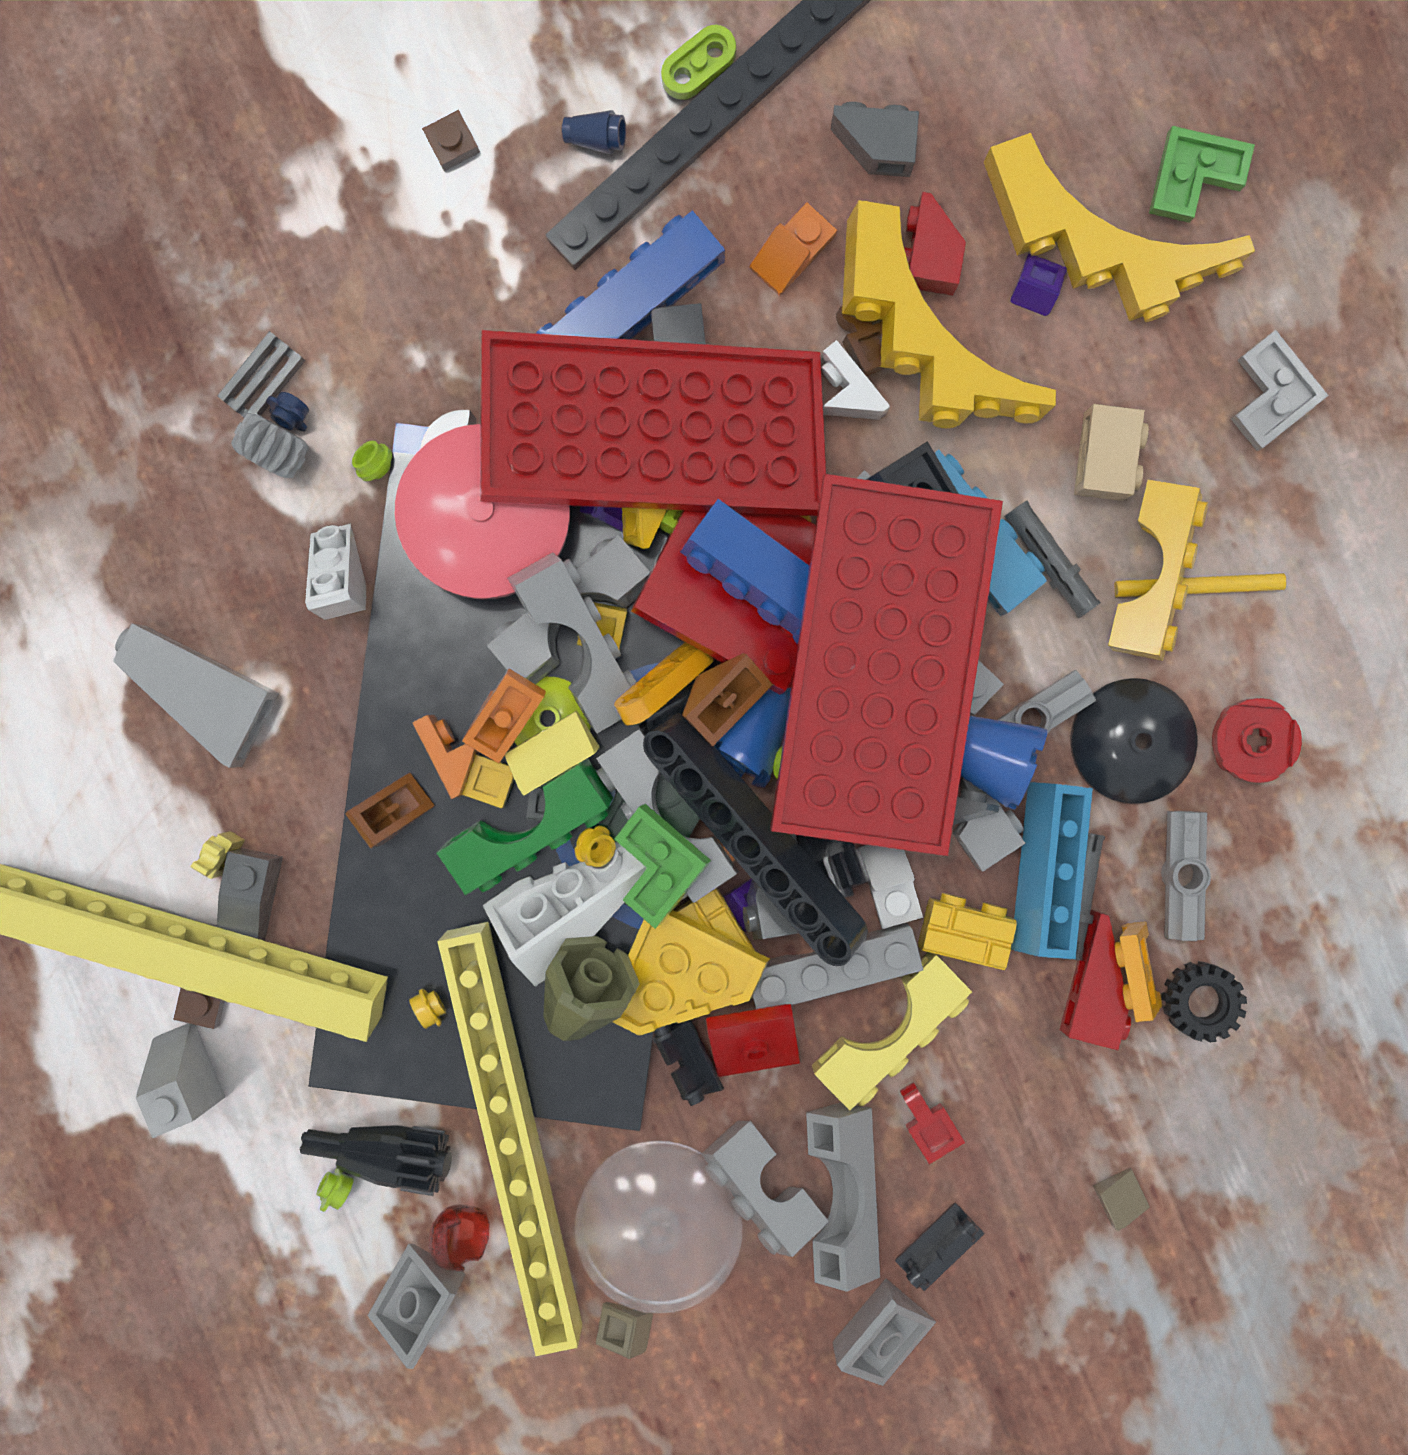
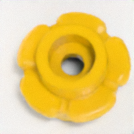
M603 826L585 829L579 835L574 850L577 860L584 862L587 866L601 867L607 864L612 859L616 849L614 839L609 836V830Z
M425 989L418 990L419 994L409 999L418 1021L424 1029L435 1023L437 1026H441L442 1020L440 1016L446 1013V1009L435 990L427 993Z

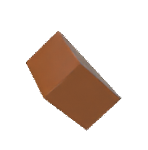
M742 653L696 677L683 716L709 745L714 746L773 684L749 656Z
M409 772L348 810L345 815L368 846L375 848L384 845L431 810L434 804Z

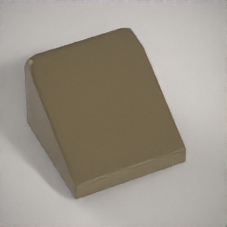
M1131 1168L1093 1185L1103 1209L1116 1231L1128 1226L1150 1208Z
M603 1303L596 1345L628 1359L644 1353L648 1345L653 1312L616 1303Z

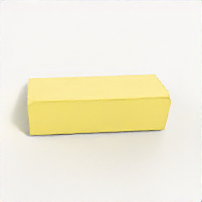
M575 711L505 754V758L516 784L524 796L595 754L599 749V745L578 711Z

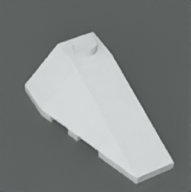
M615 842L616 849L612 859L601 867L587 866L584 862L569 867L564 862L554 866L552 874L537 880H533L529 876L515 882L483 905L510 960L535 987L545 980V971L565 939L594 936L624 903L623 898L647 869L618 842Z

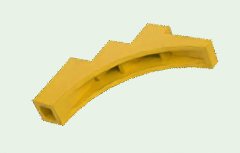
M1031 133L990 147L984 160L986 171L1017 256L1029 251L1032 256L1043 254L1056 246L1055 242H1057L1073 289L1087 284L1088 289H1093L1110 282L1114 278L1129 321L1143 317L1145 322H1150L1165 316L1170 312L1168 307L1180 297L1179 292L1199 286L1204 282L1203 277L1217 273L1219 278H1223L1244 268L1243 262L1255 252L1250 235L1220 243L1180 245L1148 240L1116 228L1089 212L1064 189L1046 165Z
M858 200L847 219L842 314L854 315L861 321L883 320L880 367L894 369L896 373L902 375L921 373L919 421L933 422V425L938 428H954L959 426L972 412H974L975 416L981 418H993L998 415L1013 417L1016 422L1025 424L1041 420L1056 406V390L1026 383L998 371L964 348L939 322L923 299L912 276L901 238L900 207Z

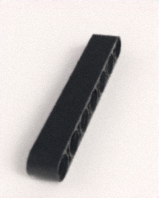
M673 713L648 732L643 739V749L648 759L824 962L832 966L847 964L867 938L868 929L863 918L790 834L771 831L772 813L721 753L714 746L707 743L684 718L683 714Z

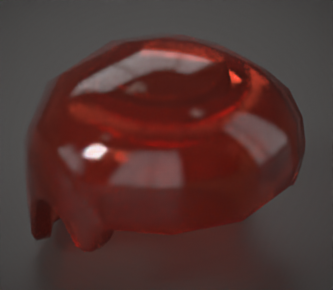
M456 1204L440 1212L432 1223L428 1241V1248L437 1266L449 1271L463 1272L465 1270V1267L462 1266L464 1263L479 1261L482 1258L489 1240L490 1229L486 1211L471 1205Z

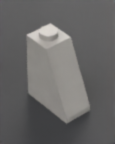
M187 1023L152 1039L136 1094V1100L152 1138H155L193 1122L225 1098L196 1025Z

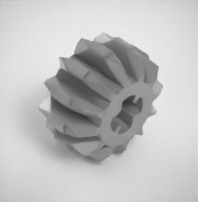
M249 413L245 416L243 422H240L234 432L235 436L231 442L237 453L258 466L284 478H293L296 471L301 469L306 459L304 457L309 449L303 439L256 413Z

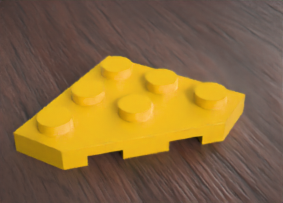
M673 910L656 929L643 920L628 955L640 984L621 1017L614 1020L613 1023L641 1036L675 1022L681 1023L709 1014L711 1011L725 1006H735L747 1002L752 998L770 958Z

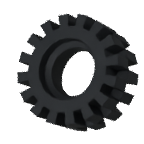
M1198 961V964L1186 963L1184 964V970L1175 969L1172 972L1175 978L1172 981L1167 978L1164 983L1168 987L1167 993L1162 992L1161 999L1166 1002V1006H1162L1164 1014L1169 1016L1170 1019L1168 1021L1172 1026L1194 1040L1202 1042V1039L1209 1043L1217 1042L1216 1037L1218 1036L1222 1039L1230 1037L1228 1033L1230 1028L1235 1031L1239 1029L1241 1025L1236 1021L1238 1017L1245 1019L1247 1011L1241 1009V1004H1247V997L1241 994L1240 991L1244 990L1240 982L1234 979L1235 976L1214 964ZM1200 986L1213 987L1219 998L1217 1009L1207 1017L1195 1016L1189 1007L1191 993Z

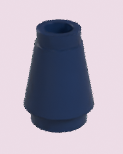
M614 110L564 117L562 123L564 143L613 154L614 150H623L625 146L624 115L615 114Z

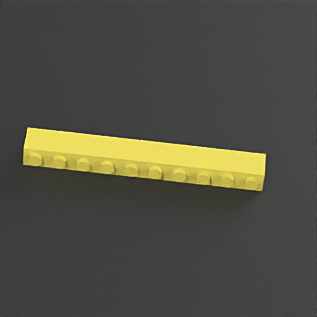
M0 864L1 935L367 1042L382 1017L388 979L386 976Z
M489 922L447 930L437 942L535 1356L578 1348L583 1324Z

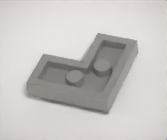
M1275 330L1237 360L1263 393L1232 417L1231 420L1255 450L1259 451L1329 395Z

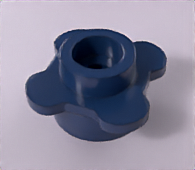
M280 392L277 398L272 396L267 398L266 402L271 407L269 409L270 417L276 424L287 430H293L295 427L300 431H306L308 427L303 421L309 413V408L304 402L287 392Z

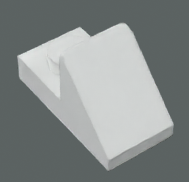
M836 340L823 351L821 362L824 365L821 367V370L834 387L841 385L843 390L823 406V415L880 420L886 415L890 405Z
M872 845L858 847L870 879L868 884L881 928L885 929L923 918L913 884L915 878L905 851Z

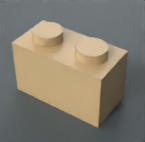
M1093 404L1084 412L1074 495L1124 501L1133 496L1134 491L1140 489L1143 479V466L1138 465L1139 451L1144 449L1149 430L1148 424L1143 423L1145 410Z

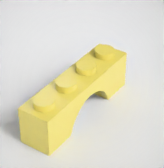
M928 952L921 959L923 971L904 975L901 978L907 994V1009L901 1024L891 1035L871 1043L855 1042L841 1036L812 1064L814 1074L849 1110L857 1103L860 1106L867 1104L878 1091L876 1085L887 1074L890 1077L898 1074L908 1063L909 1059L906 1056L917 1045L923 1048L929 1044L939 1032L936 1027L947 1016L950 1018L956 1017L968 1005L969 1000L967 997L972 991L936 954Z

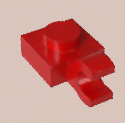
M914 1082L900 1090L903 1099L915 1119L905 1125L929 1165L965 1143L941 1103L930 1109Z

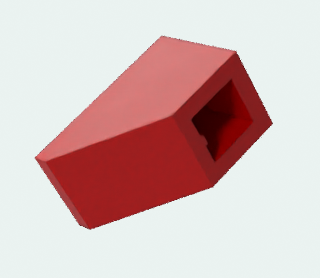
M922 192L918 205H910L907 217L906 232H913L911 247H904L909 269L919 290L953 296L960 282L966 241L933 195Z

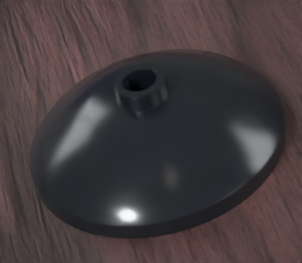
M1140 678L1114 681L1093 692L1096 701L1076 714L1070 735L1073 761L1084 781L1104 797L1130 804L1155 801L1175 790L1189 774L1194 764L1198 747L1195 721L1184 701L1166 686L1155 681ZM1140 733L1145 734L1148 739V743L1143 749H1139L1135 743V739Z

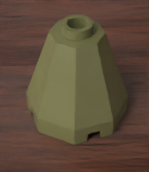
M598 936L566 938L545 971L543 1018L548 1031L563 1041L580 1040L620 1018L640 984L628 955L618 948L614 953L604 948L607 942Z

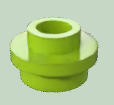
M373 440L361 445L352 458V465L356 468L357 476L363 481L382 478L390 469L392 451L385 444H378Z

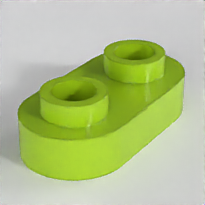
M709 25L669 55L661 69L662 85L665 91L675 99H690L719 77L733 64L736 57V41L731 31L721 25ZM718 48L722 51V55L714 58L708 55V51ZM680 74H685L689 76L690 80L685 84H680L676 82L675 78Z

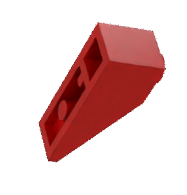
M1091 909L1090 915H1094L1093 924L1088 923L1083 961H1077L1060 1031L1068 1038L1119 1050L1121 1040L1125 1041L1129 1035L1131 1017L1128 1016L1129 1010L1126 1008L1124 1001V983L1121 969L1116 959L1115 941L1110 917L1100 911Z

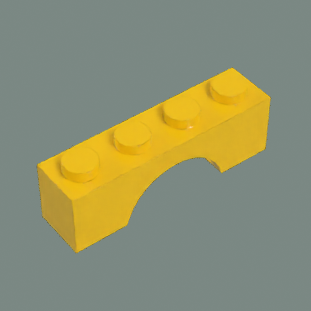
M1153 480L1147 481L1138 522L1141 529L1154 537L1161 545L1163 568L1156 584L1146 594L1133 601L1118 604L1108 643L1112 651L1161 661L1164 660L1166 651L1173 652L1178 627L1172 626L1175 610H1183L1188 592V585L1182 584L1185 568L1193 569L1197 556L1198 544L1192 543L1195 526L1203 527L1208 508V502L1202 501L1200 488Z

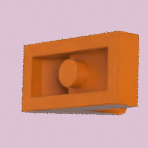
M806 202L785 226L781 223L776 226L749 268L773 291L781 296L834 239L838 230Z
M509 668L495 690H492L487 696L462 742L499 764L543 700L546 691Z
M426 715L412 722L451 799L462 796L475 755L480 752L467 744L453 750L450 743L454 742L455 739L451 729L444 719L438 721L435 715Z

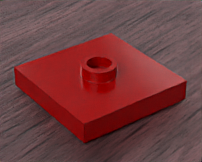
M791 1004L706 1018L718 1077L800 1064Z

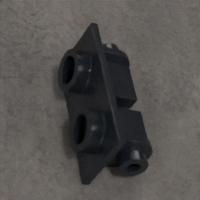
M691 1020L681 1023L675 1022L657 1028L654 1031L656 1036L653 1038V1041L656 1043L666 1066L672 1065L676 1061L680 1065L678 1069L670 1074L681 1094L682 1100H687L689 1105L693 1106L705 1099L704 1095L724 1089L717 1075L716 1068L710 1061L698 1036L697 1029Z
M955 1202L895 1259V1262L907 1273V1279L916 1289L920 1287L925 1291L985 1233Z

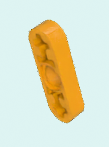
M688 643L679 646L615 701L614 706L624 724L628 726L635 725L651 717L713 662L714 658Z

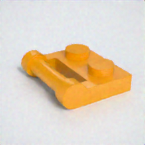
M1147 922L1127 923L1121 926L1123 933L1120 936V941L1115 943L1117 963L1120 968L1125 967L1128 984L1123 985L1125 1005L1128 1010L1133 1009L1136 1022L1153 1021L1162 1007L1160 992L1155 990L1146 943V938L1149 936Z

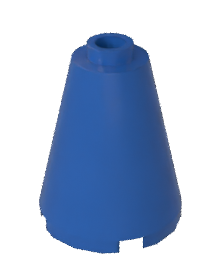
M787 688L780 695L768 689L714 745L740 777L744 773L755 777L751 785L765 788L771 779L774 760L784 739L791 688Z
M970 716L961 777L1005 807L1016 810V805L1019 806L1037 767L1035 762L1038 754L1035 752L1036 749L1043 751L1047 729L1039 726Z

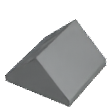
M415 1244L407 1245L367 1315L407 1369H414L457 1294L465 1276V1273Z
M885 1279L834 1339L833 1347L836 1364L842 1372L883 1386L934 1326L936 1321L888 1279Z

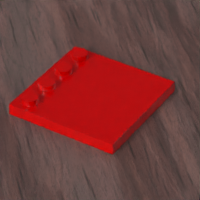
M682 510L631 612L722 663L742 653L747 654L773 684L769 689L779 695L784 693L794 674L798 644L794 641L793 634L780 625H773L765 621L758 614L756 607L745 599L734 598L724 590L722 582L709 573L704 574L697 571L687 562L686 556L680 551L709 511ZM739 513L810 566L815 524L799 515Z

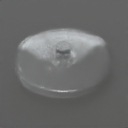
M652 1141L639 1143L609 1157L599 1166L587 1182L575 1217L577 1251L584 1269L591 1280L602 1292L619 1304L646 1313L681 1311L702 1302L712 1295L731 1273L738 1258L742 1242V1216L733 1207L731 1201L735 1197L725 1185L723 1187L717 1185L706 1172L705 1167L708 1163L701 1155V1152L673 1142Z

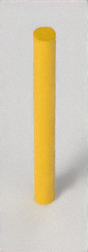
M1284 573L1189 577L1183 578L1182 584L1188 585L1187 594L1285 590L1286 576ZM1158 579L1115 581V597L1143 596L1156 584Z

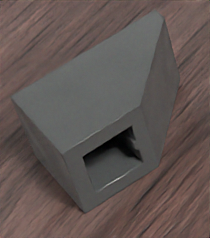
M846 102L842 106L834 105L830 130L868 174L911 176L916 158L919 111H909L907 107L902 105H888L884 109L867 108L861 102Z

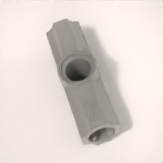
M1074 670L1029 700L1018 703L1010 712L997 720L1021 724L1023 713L1029 708H1034L1041 716L1039 727L1047 729L1048 734L1052 728L1092 704L1096 699L1085 679L1081 677L1077 670Z
M1167 811L1166 861L1161 870L1162 881L1165 884L1164 937L1167 939L1181 941L1205 940V894L1211 881L1210 869L1206 865L1207 812ZM1189 864L1193 869V878L1190 883L1181 886L1178 880V873L1183 866Z

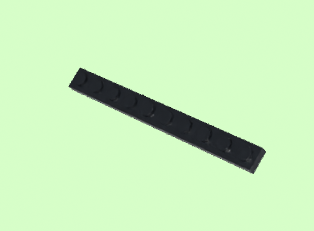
M802 0L545 235L549 243L576 270L871 0Z

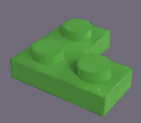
M1172 126L1167 133L1149 214L1190 223L1195 217L1202 183L1241 191L1246 185L1255 144Z
M647 804L638 807L614 839L647 868L623 898V901L655 929L663 923L711 862L706 855Z

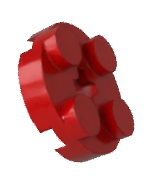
M1245 699L1224 708L1220 718L1216 721L1212 734V747L1218 766L1233 777L1246 782L1264 783L1277 779L1288 767L1294 765L1300 755L1302 735L1295 719L1292 720L1290 714L1284 710L1286 709L1284 706L1270 699ZM1255 728L1259 729L1260 736L1266 737V745L1258 746L1257 753L1253 752L1251 745L1247 744V736L1252 735Z

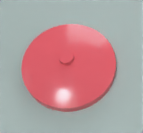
M480 424L457 427L436 436L415 454L404 470L398 485L395 499V522L399 539L408 558L431 582L448 592L462 597L496 599L515 594L508 577L552 552L559 557L568 535L570 505L481 502Z

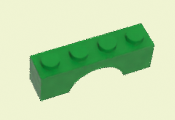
M588 758L546 782L543 786L545 796L544 816L542 821L533 828L515 833L503 832L492 828L480 820L446 841L437 852V855L465 895L479 888L481 893L491 889L503 879L500 874L509 868L514 867L516 872L522 870L538 858L535 854L537 851L547 845L551 850H554L573 837L570 832L583 823L586 828H590L608 816L606 809H608L614 797L604 785Z

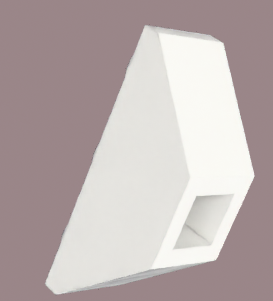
M351 524L339 527L334 525L326 526L310 535L305 603L309 611L324 620L366 610V582Z

